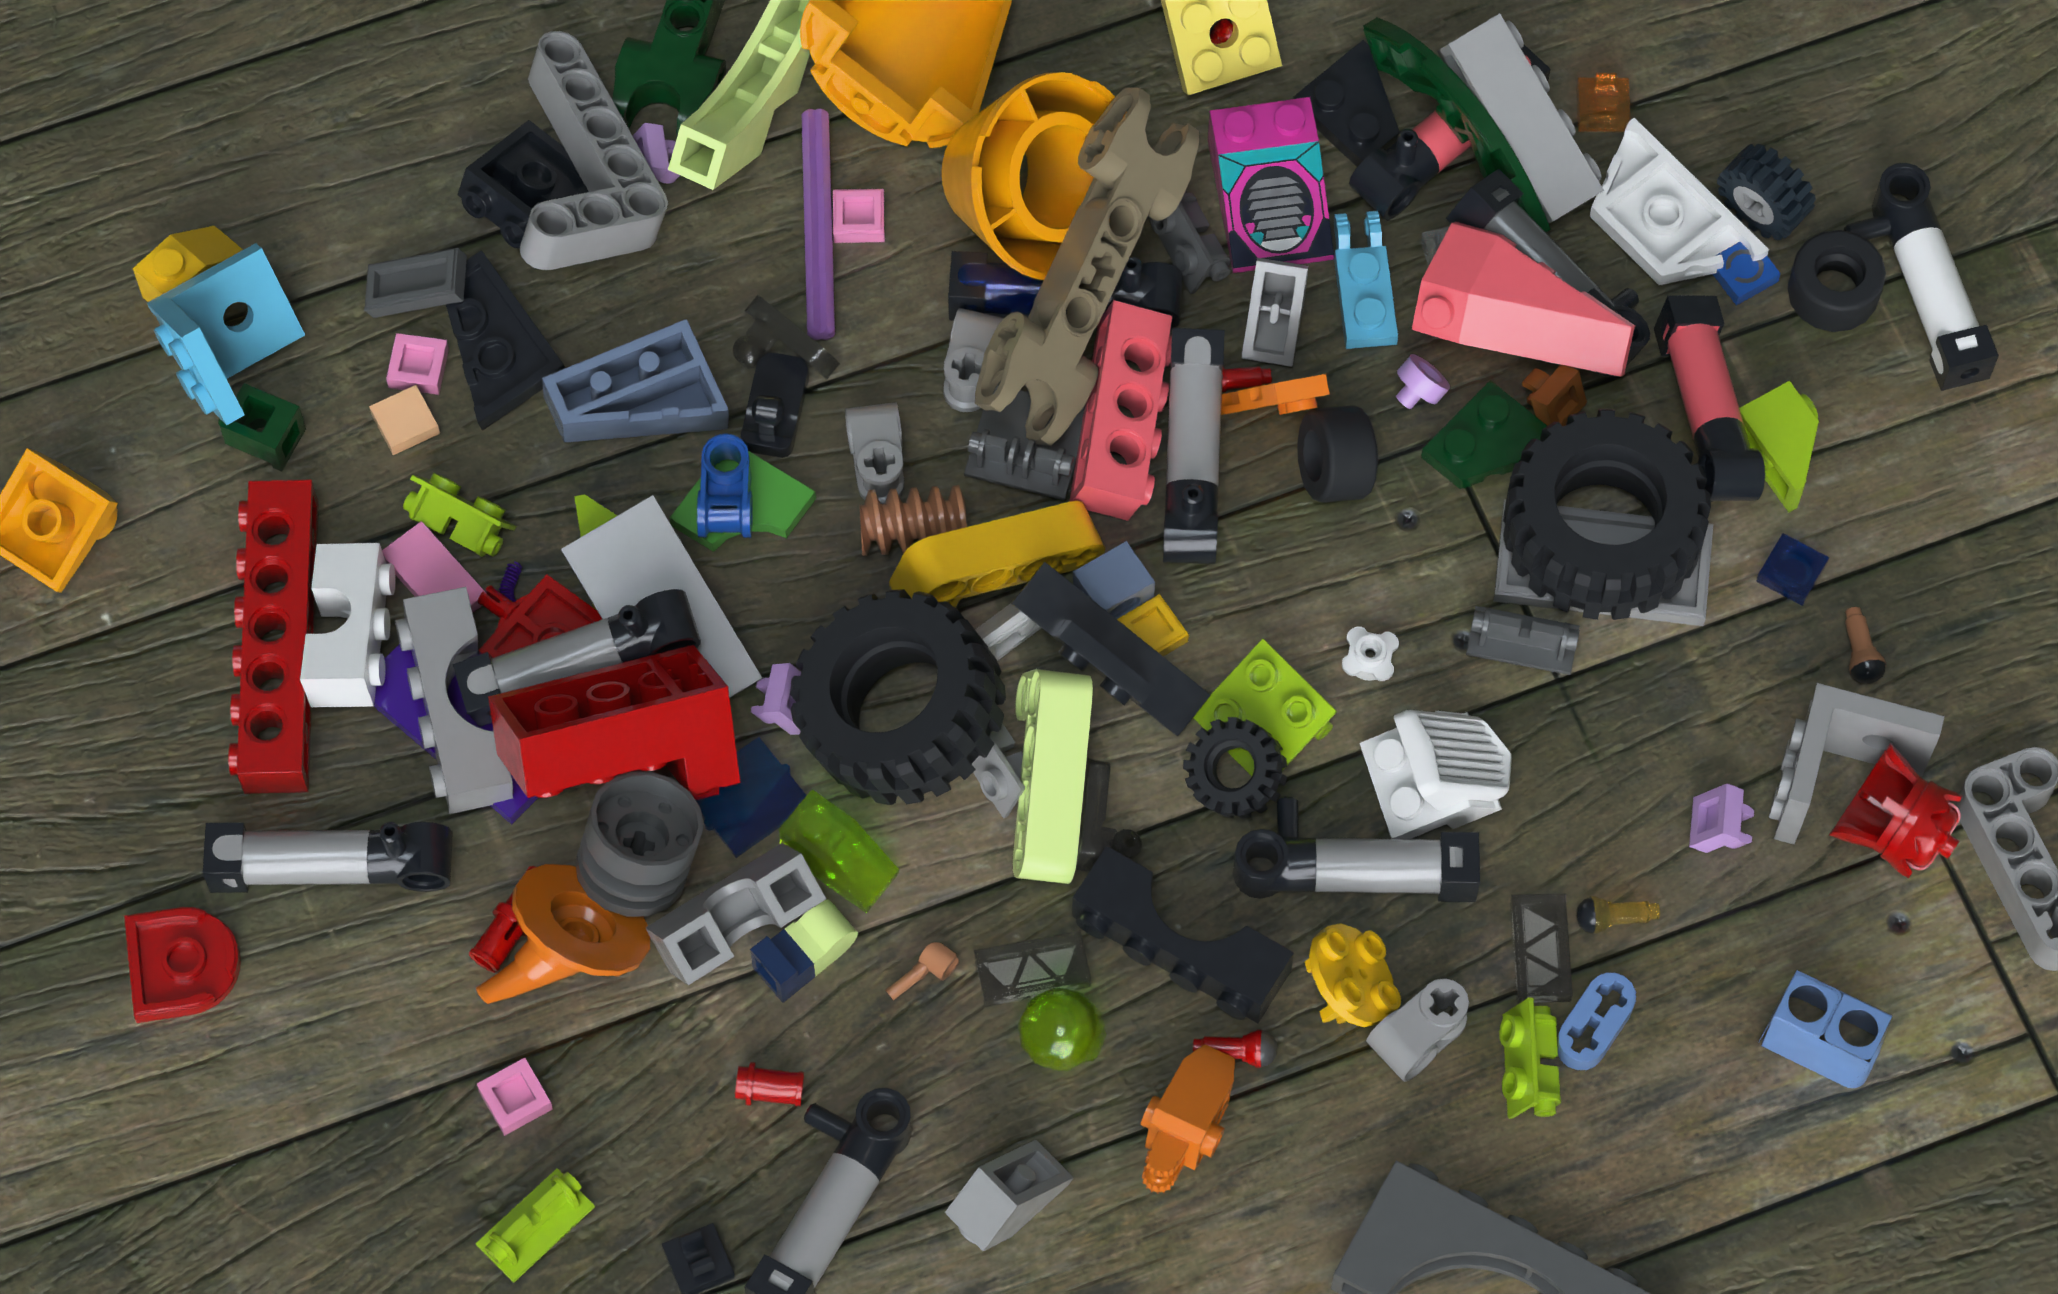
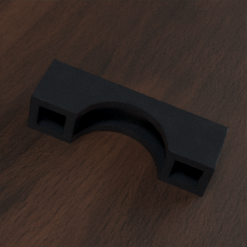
M1106 845L1073 896L1072 917L1077 919V925L1095 938L1103 939L1106 936L1123 946V951L1134 961L1146 966L1153 963L1170 973L1169 976L1172 981L1181 988L1196 993L1199 989L1217 1000L1216 1004L1228 1015L1240 1020L1247 1017L1259 1023L1291 973L1294 952L1248 926L1227 938L1215 941H1197L1177 934L1161 920L1154 908L1151 897L1153 872Z

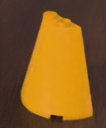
M810 0L801 19L802 49L810 51L815 63L810 71L822 91L852 121L872 134L896 144L908 146L913 140L927 142L929 148L948 145L954 133L964 123L979 113L1012 0Z

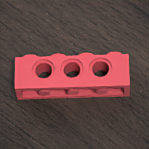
M1113 300L1099 321L1092 362L1098 368V377L1084 408L1070 501H1082L1088 511L1129 521L1141 505L1146 506L1151 499L1155 477L1148 474L1150 459H1154L1157 455L1162 437V430L1155 427L1157 413L1162 412L1169 392V383L1163 382L1164 368L1168 367L1171 363V315ZM1125 360L1136 363L1141 372L1130 368ZM1118 405L1129 409L1134 418L1124 415L1119 410ZM1110 451L1120 454L1125 459L1127 465L1117 462L1112 457Z

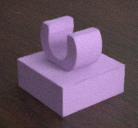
M644 123L634 133L633 138L656 179L666 184L675 182L680 175L668 170V159H671L676 142L665 140L663 125Z
M790 663L772 664L770 677L759 680L756 688L765 694L764 705L752 706L751 713L764 723H776L790 735L800 734V730L793 723L791 707L796 701L790 695L791 679L794 676H800L801 671Z
M1726 783L1693 797L1689 847L1708 853L1723 846L1736 849L1752 842V836L1741 832V822L1754 817V810L1750 806L1743 804V789Z

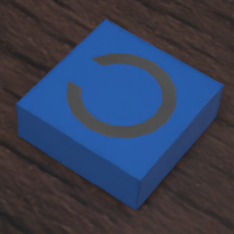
M1741 242L1717 254H1722L1724 265L1723 268L1717 269L1713 276L1736 306L1779 282L1781 273L1768 256L1761 260L1752 261L1749 250Z

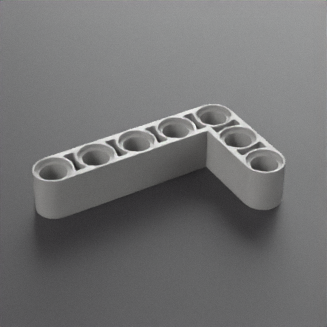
M550 31L545 33L539 39L529 72V84L589 192L536 204L530 212L519 249L521 257L534 268L553 270L648 249L656 242L667 210V197L581 43L574 36L566 32Z

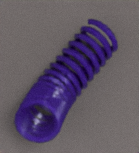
M516 561L514 563L518 566L511 563L507 564L508 567H506L499 588L500 593H506L503 595L512 602L516 601L514 589L522 569L521 564Z

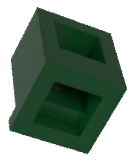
M244 383L236 399L245 415L228 425L220 418L218 420L226 445L271 463L274 469L282 472L306 430L300 406ZM258 428H264L262 432L256 431Z

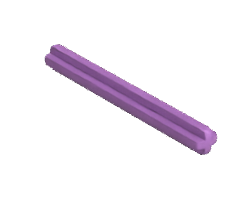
M807 109L802 113L807 335L812 340H829L835 335L829 114L824 109Z

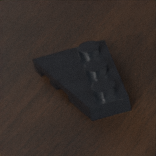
M479 251L466 260L464 300L462 302L446 304L462 357L465 378L473 398L476 419L481 429L484 430L543 389V377L563 370L565 366L483 251Z

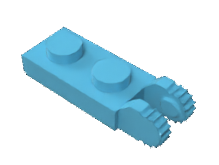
M1378 211L1366 212L1364 231L1367 236L1368 247L1350 249L1351 228L1347 214H1334V232L1337 249L1335 250L1334 263L1345 348L1397 345L1398 331L1387 249L1386 246H1382Z

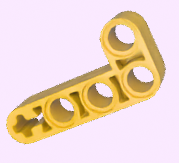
M1070 501L923 538L911 545L903 553L889 580V586L891 590L905 589L911 598L913 593L918 591L933 595L938 602L946 601L956 608L960 599L1028 582L1043 562H1046L1058 573L1062 574L1077 570L1104 554L1106 548L1083 502Z

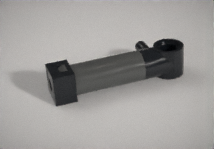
M1497 169L1472 186L1446 219L1450 223L1456 221L1504 235L1517 244L1515 248L1537 263H1545L1556 271L1555 275L1579 292H1587L1634 324L1635 328L1627 360L1628 365L1650 340V330L1647 322L1633 309L1639 303L1637 293L1633 289L1626 288L1610 299L1517 203L1523 193L1500 169ZM1596 372L1603 376L1614 377V375Z

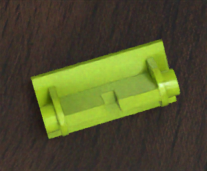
M433 472L430 480L412 475L410 480L422 486L418 493L415 491L410 492L404 501L403 509L409 512V518L417 522L422 521L425 526L443 535L451 519L457 520L458 523L449 539L470 549L481 557L486 554L494 557L499 552L503 544V538L498 536L501 528L515 531L517 527L502 519L506 511L504 508L480 496H477L475 502L472 503L457 495L462 486L440 474Z
M1528 997L1502 1014L1503 1020L1499 1030V1038L1504 1046L1505 1055L1502 1092L1507 1099V1115L1509 1119L1515 1118L1531 1107H1534V1115L1553 1116L1556 1114V1106L1561 1104L1559 1067L1540 1064V1058L1554 1059L1558 1056L1557 1018L1551 1015L1550 1007L1534 1006V998Z
M556 1168L475 1244L514 1283L595 1208V1205L580 1191L581 1185L569 1172L563 1174Z

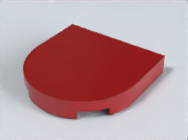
M179 907L124 916L133 1012L137 1023L199 1014L218 1005L231 992L239 976L241 958L239 947L232 931L221 920L206 913L205 910L195 907Z

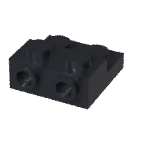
M528 120L466 167L457 195L461 198L463 207L471 216L475 218H483L485 216L501 228L504 240L510 246L519 249L530 212L536 204L589 191L564 146Z

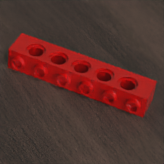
M312 480L248 481V500L239 501L238 507L240 532H246V548H238L236 555L237 576L239 580H244V596L235 597L234 615L236 628L243 629L242 645H234L232 653L234 676L241 677L240 694L231 695V722L233 726H239L238 743L229 744L230 775L238 776L244 794L309 792L311 707L300 681L305 635L314 634L315 598L311 587L317 546L318 499ZM276 534L288 536L283 542L276 545L265 543L268 538ZM270 583H286L285 587L278 592L267 593L263 591ZM271 630H282L285 632L278 640L271 642L261 640ZM278 678L283 680L281 685L274 690L265 691L259 689L261 684L268 679ZM277 727L282 729L273 739L261 740L257 738L259 733L266 728Z

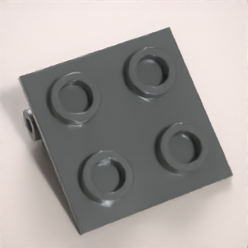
M999 385L995 387L993 394L995 393ZM1020 390L1011 404L1007 405L1001 412L985 411L983 409L977 432H972L968 446L970 455L964 476L1065 500L1076 464L1085 406L1052 446L1036 445L1035 441L1026 438L1025 424L1031 404L1029 392ZM1053 415L1051 416L1045 427L1050 423L1051 419L1053 418Z

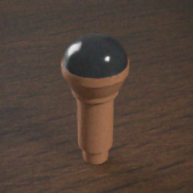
M1851 607L1845 611L1847 618L1845 625L1852 648L1849 672L1856 681L1862 684H1872L1883 677L1886 661L1877 651L1876 647L1873 646L1866 617L1862 615L1861 608Z

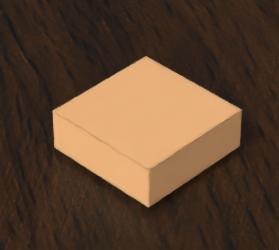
M417 385L369 406L371 415L392 455H396L440 434L438 424Z

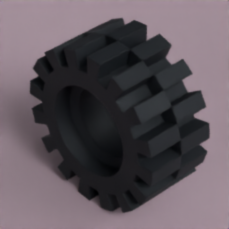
M1228 717V722H1223L1220 719L1210 722L1212 728L1208 731L1201 728L1196 733L1200 738L1196 745L1189 742L1186 751L1191 753L1190 760H1184L1183 769L1189 772V777L1185 778L1187 787L1194 791L1193 796L1198 802L1224 817L1234 819V816H1239L1245 819L1252 817L1251 812L1263 813L1268 809L1265 804L1270 799L1276 802L1281 795L1276 792L1278 785L1285 786L1287 776L1282 774V768L1287 767V761L1280 753L1283 750L1281 745L1271 736L1272 734L1247 719L1242 721L1237 717ZM1234 748L1245 749L1254 760V772L1251 779L1245 785L1238 788L1223 786L1217 777V764L1220 757L1228 750Z

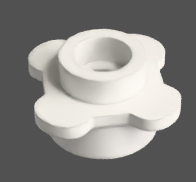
M1360 626L1352 628L1347 634V642L1350 644L1349 653L1342 660V668L1345 673L1368 681H1386L1391 678L1394 673V666L1391 663L1392 653L1399 646L1396 635L1388 631L1382 634L1370 633ZM1372 650L1375 652V656L1367 657L1365 652Z

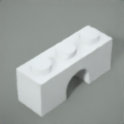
M380 543L317 544L311 589L321 617L347 618V621L335 631L305 635L300 681L310 707L374 706L376 686H382L385 681V660L383 654L380 653L381 640H388L390 636L389 610L385 608L386 595H393L395 591L394 565L392 563L386 564Z

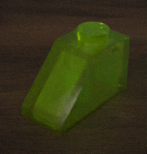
M813 789L779 828L780 844L784 843L800 852L814 877L866 914L899 874L898 867L854 818Z

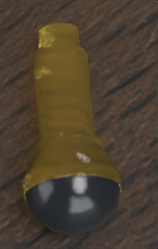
M1590 896L1584 899L1576 910V919L1579 926L1585 932L1599 934L1615 924L1648 923L1650 920L1660 918L1658 903H1649L1648 901L1611 903V901H1606L1597 896Z

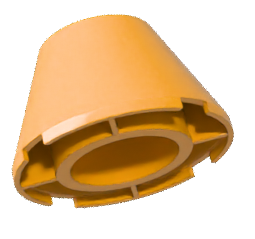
M1066 72L1043 73L1028 78L1014 86L964 123L954 133L945 150L942 162V185L950 207L1006 264L1028 277L1039 280L1045 279L1076 211L1083 202L1094 177L1080 168L1078 156L1090 128L1115 98L1113 93L1097 81H1089L1078 75ZM1026 153L1028 164V177L1025 191L1022 196L1020 189V168L1024 154Z

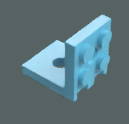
M257 243L147 303L150 311L156 316L160 326L154 328V333L168 356L173 355L182 369L176 372V375L183 389L191 400L196 399L206 415L214 412L226 425L245 415L227 378L305 336L262 248ZM235 302L246 303L248 312L245 320L236 326L225 325L223 316L227 307Z

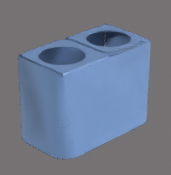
M1796 970L1761 1036L1762 1038L1768 1028L1761 1046L1847 1088H1858L1866 1082L1880 1053L1892 1015ZM1789 997L1799 998L1826 1011V1013L1815 1022H1803L1791 1013L1788 1005ZM1842 1019L1873 1034L1876 1039L1871 1044L1863 1047L1850 1045L1842 1038L1839 1032V1022ZM1824 1033L1826 1041L1819 1039Z

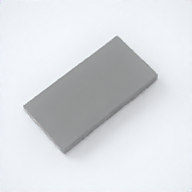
M653 495L561 549L602 619L618 614L620 609L626 605L635 606L640 600L654 593L664 590L681 589L686 592L701 639V644L697 649L727 684L729 698L762 679V676Z
M1504 499L1493 601L1558 609L1553 606V596L1546 593L1544 597H1539L1528 587L1530 575L1519 576L1511 563L1513 552L1506 549L1503 537L1505 528L1503 516L1506 499ZM1557 506L1563 520L1573 531L1588 540L1601 544L1619 545L1630 543L1644 537L1655 528V522L1651 516ZM1708 524L1697 565L1691 577L1683 580L1681 590L1671 599H1664L1661 596L1658 608L1647 613H1640L1638 607L1632 608L1629 618L1704 626L1713 524ZM1570 606L1569 611H1584L1582 609L1575 608L1572 606ZM1600 612L1599 614L1611 615V612Z

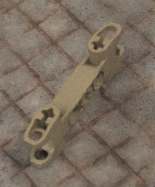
M1124 87L1090 128L1078 156L1080 168L1094 177L1086 196L1076 211L1064 240L1035 298L1029 316L1026 317L1019 312L1006 316L994 331L984 353L975 391V404L985 411L1001 412L1007 405L1011 404L1017 393L1025 385L1031 400L1025 424L1026 438L1035 441L1036 445L1052 446L1086 405L1098 377V368L1094 362L1082 354L1094 329L1099 324L1137 243L1147 216L1155 221L1164 220L1170 216L1179 205L1191 180L1192 169L1199 146V130L1189 123L1186 125L1173 123L1168 130L1162 133L1156 144L1151 147L1145 132L1151 108L1150 95L1138 87ZM1182 141L1179 148L1174 152L1176 146ZM1000 382V384H999L997 390H996L995 393L993 394V391H994L995 387H996V386L998 385V383ZM1053 415V418L1051 419L1050 423L1045 427V425Z

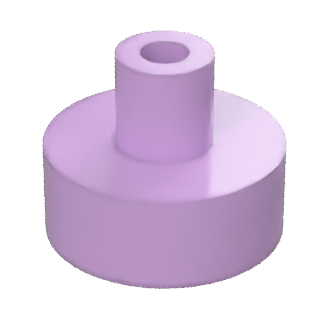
M1411 354L1397 370V374L1405 383V386L1398 392L1396 398L1409 409H1412L1421 398L1435 405L1450 389V385L1445 377L1429 362L1415 354Z

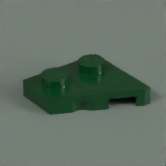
M1490 380L1422 448L1421 458L1459 489H1463L1483 482L1490 475H1504L1512 472L1515 463L1520 462L1522 450L1531 439L1540 440L1542 429L1547 427V425Z

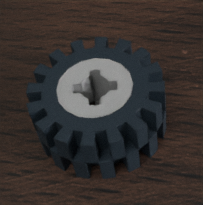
M1749 144L1719 174L1720 176L1717 178V184L1720 185L1718 192L1720 196L1727 198L1724 201L1727 208H1734L1737 211L1734 216L1738 220L1742 221L1745 219L1749 222V229L1753 232L1760 229L1763 237L1769 239L1773 236L1774 240H1781L1783 237H1788L1815 207L1813 203L1816 201L1815 194L1810 193L1813 189L1810 182L1801 180L1804 173L1799 168L1793 170L1789 166L1792 162L1786 156L1780 159L1778 151L1771 147L1766 151L1762 144H1757L1755 147L1753 144Z

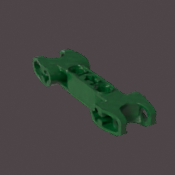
M666 0L653 42L631 37L625 39L615 65L612 100L628 128H630L633 119L642 108L650 104H667L679 112L676 135L678 136L681 124L696 112L726 76V60L706 56L725 0ZM683 26L695 27L692 30L688 31L678 30L680 27Z

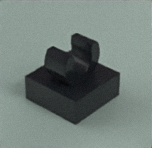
M714 1223L661 1244L681 1294H699L735 1279L734 1271Z

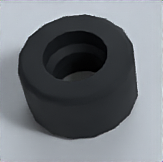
M1835 230L1815 235L1808 239L1796 254L1787 287L1791 306L1801 319L1815 328L1830 332L1854 329L1865 323L1877 308L1886 277L1883 258L1871 242L1858 234ZM1831 270L1842 272L1853 280L1856 288L1843 292L1830 290L1819 281L1817 274Z
M1356 406L1311 409L1302 419L1297 442L1298 464L1306 491L1313 500L1319 502L1364 499L1372 492L1378 469V447L1375 431L1369 416L1361 407Z

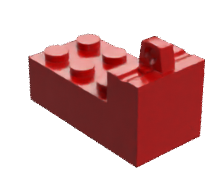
M694 645L488 696L497 755L527 798L534 796L541 798L552 797L560 794L565 788L584 783L603 784L613 780L619 774L638 769L652 771L660 769L665 765L680 785L690 791L695 800L718 795L720 787L741 783L728 686Z

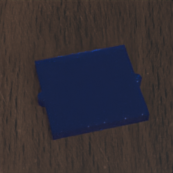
M760 737L737 752L741 783L720 787L718 795L696 800L705 819V829L708 831L714 830L735 858L812 805L808 796L790 776V766L788 764H781Z

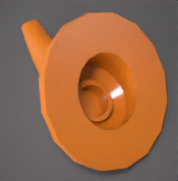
M544 864L525 872L513 889L512 910L528 940L515 954L514 961L477 986L476 990L480 998L486 1004L516 997L575 975L580 971L593 976L623 975L637 969L650 950V936L645 929L648 924L644 916H623L605 910L589 898L577 879L575 866Z

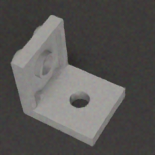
M1817 683L1813 700L1810 701L1806 718L1805 720L1796 718L1791 737L1788 739L1780 769L1782 770L1779 786L1776 787L1769 813V818L1778 820L1774 839L1795 845L1811 803L1823 751L1876 764L1891 742L1918 775L1922 777L1940 737L1945 716Z

